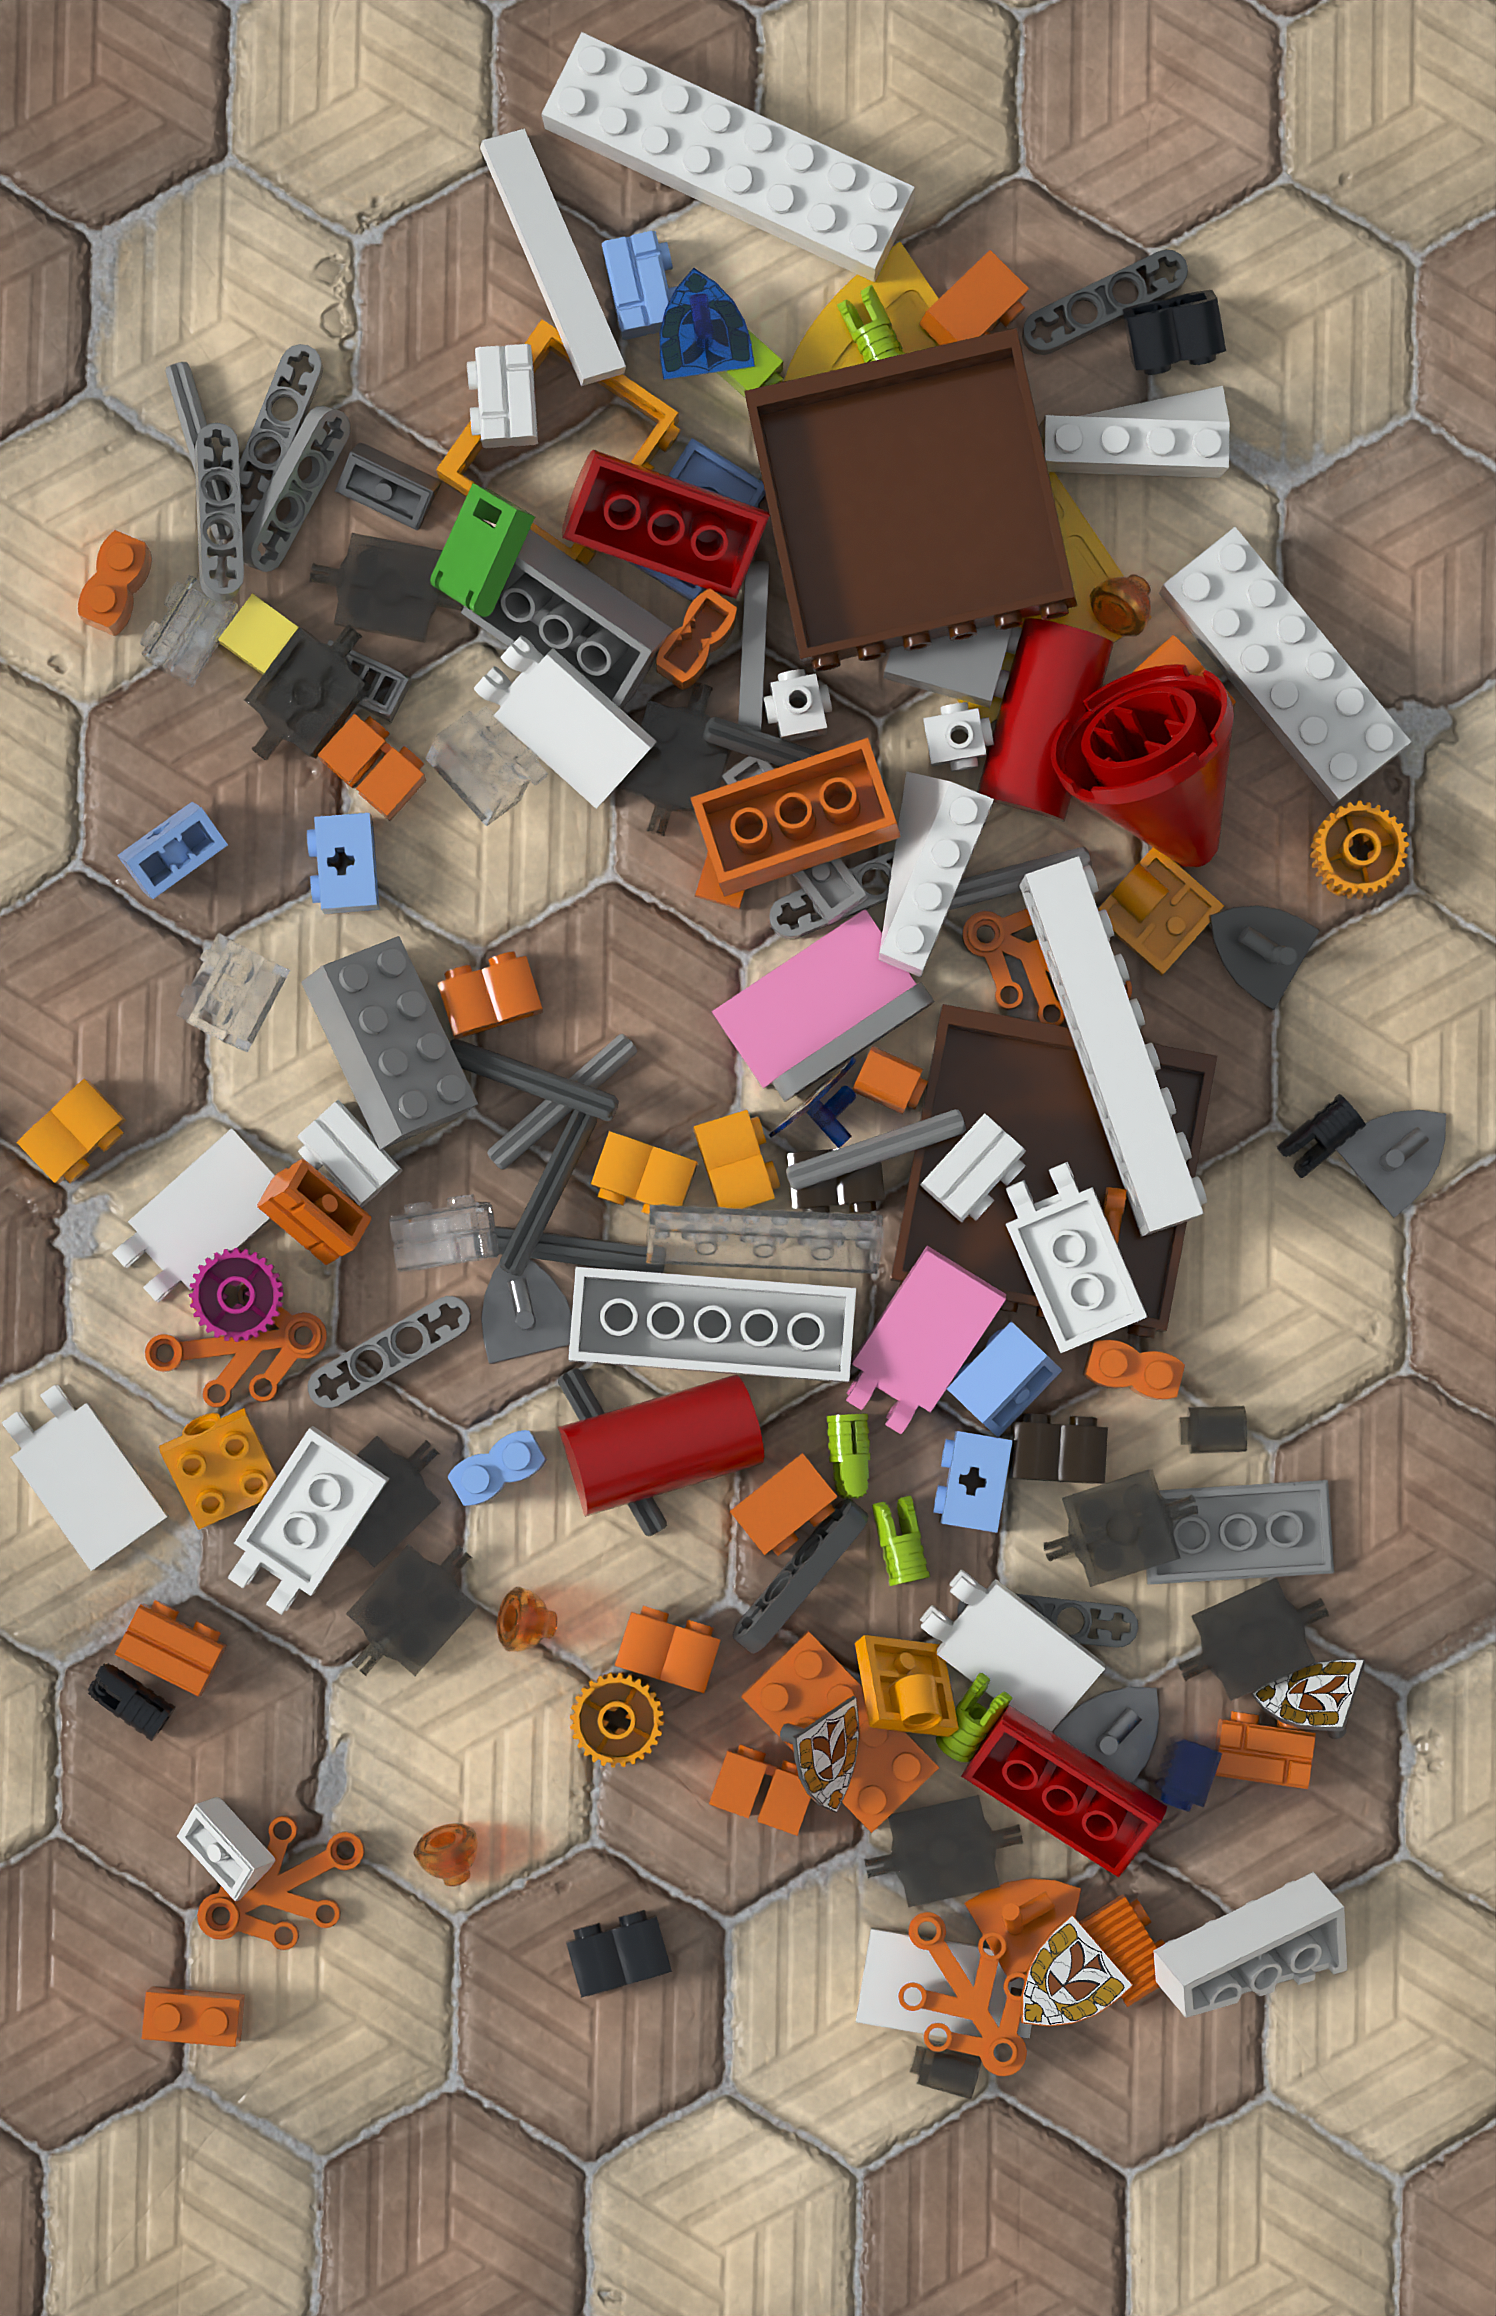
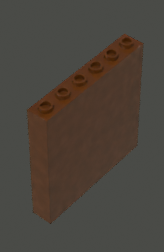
M1017 328L744 391L800 660L805 668L813 666L814 671L831 670L841 665L840 660L858 656L859 661L875 660L884 657L887 649L904 646L906 651L919 650L932 645L931 639L948 635L950 640H963L977 635V629L995 625L996 630L1012 629L1022 625L1023 618L1041 615L1043 620L1056 619L1069 614L1068 608L1077 606Z
M943 1004L939 1016L920 1121L956 1109L962 1114L966 1131L961 1135L914 1150L890 1280L900 1282V1287L926 1246H929L1005 1293L1006 1300L999 1310L1017 1313L1018 1305L1037 1308L1035 1316L1045 1318L1006 1226V1223L1018 1218L1006 1188L1025 1180L1034 1204L1059 1194L1049 1170L1065 1162H1068L1079 1191L1081 1192L1093 1187L1102 1209L1104 1207L1106 1187L1125 1188L1069 1028ZM1153 1044L1161 1069L1156 1071L1155 1075L1160 1089L1167 1087L1171 1093L1176 1109V1114L1172 1115L1171 1121L1175 1133L1183 1132L1187 1139L1192 1158L1188 1159L1186 1164L1191 1178H1194L1196 1176L1217 1056ZM985 1113L1026 1150L1019 1159L1026 1166L1008 1186L1000 1180L993 1187L988 1195L994 1201L976 1221L968 1215L961 1222L920 1184ZM1126 1194L1118 1247L1148 1315L1147 1318L1128 1325L1127 1334L1154 1339L1156 1331L1164 1332L1168 1328L1187 1222L1141 1237Z

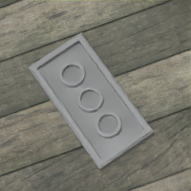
M1328 1480L1141 1491L1148 1585L1334 1573Z

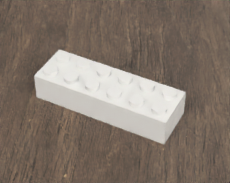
M1236 527L1231 529L1163 584L1159 595L1333 807L1411 743L1406 734Z
M576 1267L568 1360L570 1362L848 1383L850 1378L856 1288Z

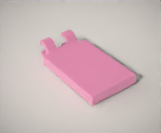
M926 1246L853 1357L852 1365L859 1368L861 1372L848 1389L846 1401L862 1410L877 1387L897 1400L886 1416L888 1420L885 1425L902 1434L918 1406L931 1413L1005 1302L1006 1294L939 1252Z

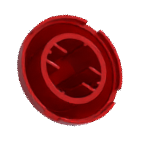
M1174 664L1155 666L1130 673L1108 683L1082 701L1087 710L1073 726L1066 719L1060 725L1052 742L1051 761L1062 786L1072 796L1184 867H1201L1211 861L1219 848L1234 710L1228 693L1217 676L1207 670L1202 673L1204 677L1191 675L1186 665Z

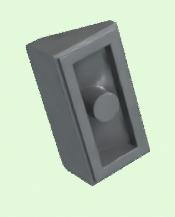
M358 443L350 451L335 492L418 531L439 490L441 481L364 443Z

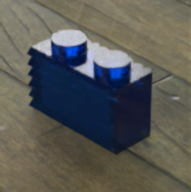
M1174 1735L1169 1738L1171 1745L1166 1746L1168 1753L1163 1755L1165 1762L1160 1764L1162 1771L1157 1773L1159 1780L1155 1781L1154 1785L1162 1792L1159 1800L1170 1806L1190 1812L1193 1804L1204 1807L1222 1753Z

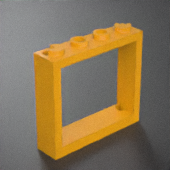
M541 319L524 343L531 345L533 372H536L550 350L572 365L558 330ZM623 374L598 381L600 385L657 423L630 462L654 471L655 467L650 462L660 449L667 452L681 432V429L676 427L679 422V412ZM471 420L436 469L439 479L465 497H467L472 484L475 482L463 474L482 449L481 435L472 436ZM532 523L530 529L579 564L582 561L588 565L598 552L574 543L569 548L536 524Z

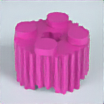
M234 1248V1250L224 1249L222 1255L216 1252L214 1253L213 1260L207 1257L205 1259L206 1265L198 1266L200 1273L193 1274L192 1276L196 1282L190 1283V1287L194 1289L193 1293L189 1294V1297L193 1300L190 1307L197 1310L193 1315L194 1317H200L201 1320L198 1324L200 1326L206 1325L207 1333L214 1331L215 1338H220L223 1335L224 1341H230L231 1337L235 1342H240V1340L248 1341L253 1336L255 1338L259 1337L260 1330L267 1332L268 1324H275L273 1317L280 1316L281 1313L277 1309L284 1305L281 1302L283 1296H285L283 1292L284 1285L278 1279L280 1274L273 1273L275 1266L273 1264H266L268 1260L266 1257L259 1259V1253L254 1252L250 1255L248 1249H244V1251L239 1250V1248ZM244 1283L249 1289L245 1293L250 1297L248 1303L245 1306L237 1303L233 1308L225 1302L229 1295L224 1293L226 1287L229 1284L237 1287Z

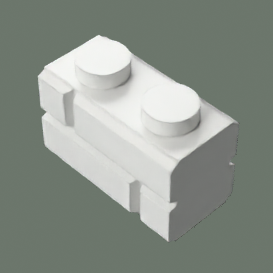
M516 344L475 348L476 361L467 362L469 390L478 389L479 407L470 408L472 436L481 435L483 448L538 444L531 345Z
M339 1099L297 1136L304 1144L298 1150L299 1154L316 1170L324 1166L335 1179L332 1183L361 1208L403 1171L384 1149L379 1150L375 1139Z
M984 1113L920 1185L959 1221L963 1222L968 1215L976 1221L994 1201L988 1195L993 1187L1000 1180L1008 1186L1026 1166L1019 1160L1026 1150Z

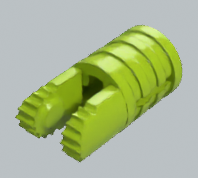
M872 285L861 290L860 293L872 322L864 325L857 309L848 300H844L837 305L854 343H857L858 350L864 357L865 363L905 354L901 343L897 340L895 331L892 330L891 321Z
M868 1414L826 1416L828 1423L827 1434L829 1436L828 1449H830L829 1463H833L835 1491L838 1492V1496H841V1498L863 1497L864 1494H867V1489H869L867 1481L869 1479L868 1460H871V1453H869Z
M912 1496L898 1499L897 1513L899 1514L902 1531L901 1536L896 1534L894 1521L891 1516L892 1513L886 1502H878L872 1505L879 1542L883 1548V1558L886 1561V1571L889 1574V1586L930 1577V1572L927 1571L926 1566L927 1561L923 1553L924 1547L920 1540L922 1537Z
M983 1673L978 1674L956 1706L955 1710L959 1729L950 1737L936 1736L938 1747L947 1756L959 1762L966 1763L972 1760L975 1750L979 1748L988 1732L993 1729L1013 1698L1004 1691L994 1698L988 1710L977 1703L991 1681Z

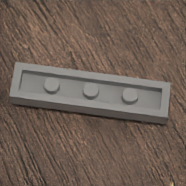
M748 756L722 774L721 777L723 782L729 785L773 770V767L769 762ZM840 858L792 874L829 925L867 899L866 892Z

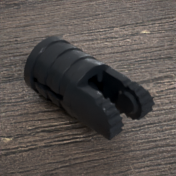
M1338 1094L1331 1103L1324 1106L1322 1111H1318L1311 1120L1308 1119L1277 1146V1149L1283 1157H1290L1313 1139L1316 1140L1317 1143L1294 1164V1171L1300 1178H1303L1332 1155L1336 1148L1346 1143L1348 1138H1352L1359 1129L1362 1130L1366 1124L1353 1106L1341 1094Z
M104 1663L95 1675L97 1678L91 1682L88 1694L95 1701H98L100 1705L112 1712L114 1716L124 1720V1723L134 1727L137 1732L144 1734L147 1739L153 1741L171 1717L176 1706L166 1702L163 1697L156 1695L153 1690L146 1688L143 1683L134 1679L123 1670H119L118 1667Z

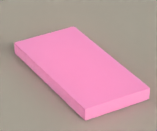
M866 909L712 1011V1014L763 1089L805 1058L917 985L909 972L878 960L882 932Z

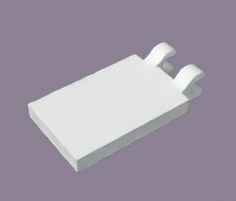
M520 635L500 658L507 666L522 673L512 683L499 668L494 666L478 682L474 690L483 699L500 705V709L493 716L597 809L657 741L554 648L544 657L527 638Z
M231 1128L128 1221L137 1233L122 1243L112 1254L126 1268L135 1263L145 1252L155 1261L163 1271L143 1288L158 1303L181 1282L189 1290L193 1291L194 1289L190 1287V1283H195L196 1280L192 1276L193 1274L200 1273L198 1266H205V1259L207 1257L213 1260L214 1253L216 1252L222 1255L224 1249L234 1250V1248H240L271 1220L257 1207V1204L275 1175Z
M1068 1162L1049 1170L1059 1194L1034 1204L1025 1180L1006 1188L1018 1216L1017 1219L1006 1223V1226L1060 1353L1148 1317L1094 1188L1091 1187L1080 1192Z
M54 1385L40 1395L44 1403L55 1415L53 1419L34 1431L23 1414L16 1412L4 1420L2 1424L21 1448L20 1451L10 1458L90 1571H93L169 1516L90 1404L86 1403L76 1410L61 1387Z
M314 1426L310 1427L234 1542L245 1552L228 1576V1579L244 1588L246 1584L249 1585L262 1566L282 1580L266 1604L282 1615L284 1611L290 1608L300 1589L310 1596L316 1592L390 1478Z
M960 1570L949 1583L952 1587L950 1592L962 1602L968 1604V1606L953 1622L942 1611L931 1605L920 1618V1621L923 1622L921 1628L932 1637L942 1641L937 1648L938 1656L972 1682H974L979 1673L985 1674L991 1680L985 1691L986 1693L995 1698L1002 1692H1007L1013 1697L1009 1703L1010 1706L1052 1732L1105 1670V1664L997 1579L986 1589L965 1571Z
M871 1928L856 2015L857 2023L922 2034L931 2024L943 2023L949 2027L951 2032L983 2038L972 2020L922 2008L917 2011L904 2009L899 2002V1991L905 1984L911 1982L922 1985L928 1991L957 1996L930 1952L916 1947L912 1943L909 1934ZM920 1936L923 1940L926 1941L933 1939L929 1937ZM944 1940L974 1987L981 1956L978 1946ZM983 1947L986 1954L994 1956L990 1948ZM999 1963L988 2011L998 2027L1000 2026L1007 2000V1995L1003 1988L1007 1976ZM1019 1977L1009 1982V1991H1011V1987L1023 1989L1025 1980ZM911 1987L905 1991L904 2000L908 2005L916 2006L921 2002L922 1994L919 1989ZM1020 2017L1017 2034L1023 2038H1030L1032 2024L1021 2023ZM934 2028L929 2034L947 2038L946 2032L941 2028Z

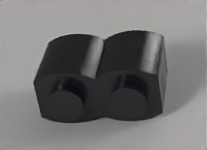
M1213 290L1187 293L1168 300L1151 301L1122 309L1131 362L1136 371L1144 370V373L1147 375L1161 374L1169 371L1171 364L1189 360L1191 365L1207 364L1216 360V354L1226 351L1218 299Z
M640 1910L618 1917L620 1926L602 1931L599 1922L573 1930L575 1939L566 1941L581 1998L672 1972L657 1915L647 1918L646 1911Z

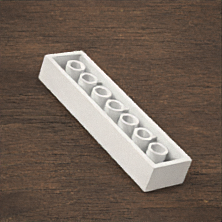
M581 32L541 114L545 129L873 282L876 281L914 203V186Z
M1078 856L1025 874L1019 886L1124 1188L1127 1190L1126 1194L1141 1237L1193 1220L1204 1214L1201 1206L1207 1203V1197L1198 1176L1191 1178L1186 1162L1192 1158L1187 1139L1183 1132L1175 1133L1171 1117L1176 1114V1109L1171 1093L1167 1087L1162 1089L1159 1087L1155 1073L1161 1067L1152 1042L1144 1044L1140 1032L1141 1026L1145 1025L1141 1007L1137 998L1131 1000L1128 998L1124 985H1126L1125 982L1129 981L1130 978L1125 961L1121 954L1113 955L1109 943L1110 937L1114 936L1110 918L1105 909L1101 911L1097 909L1094 897L1095 892H1098L1099 889L1094 872L1090 865L1083 867Z

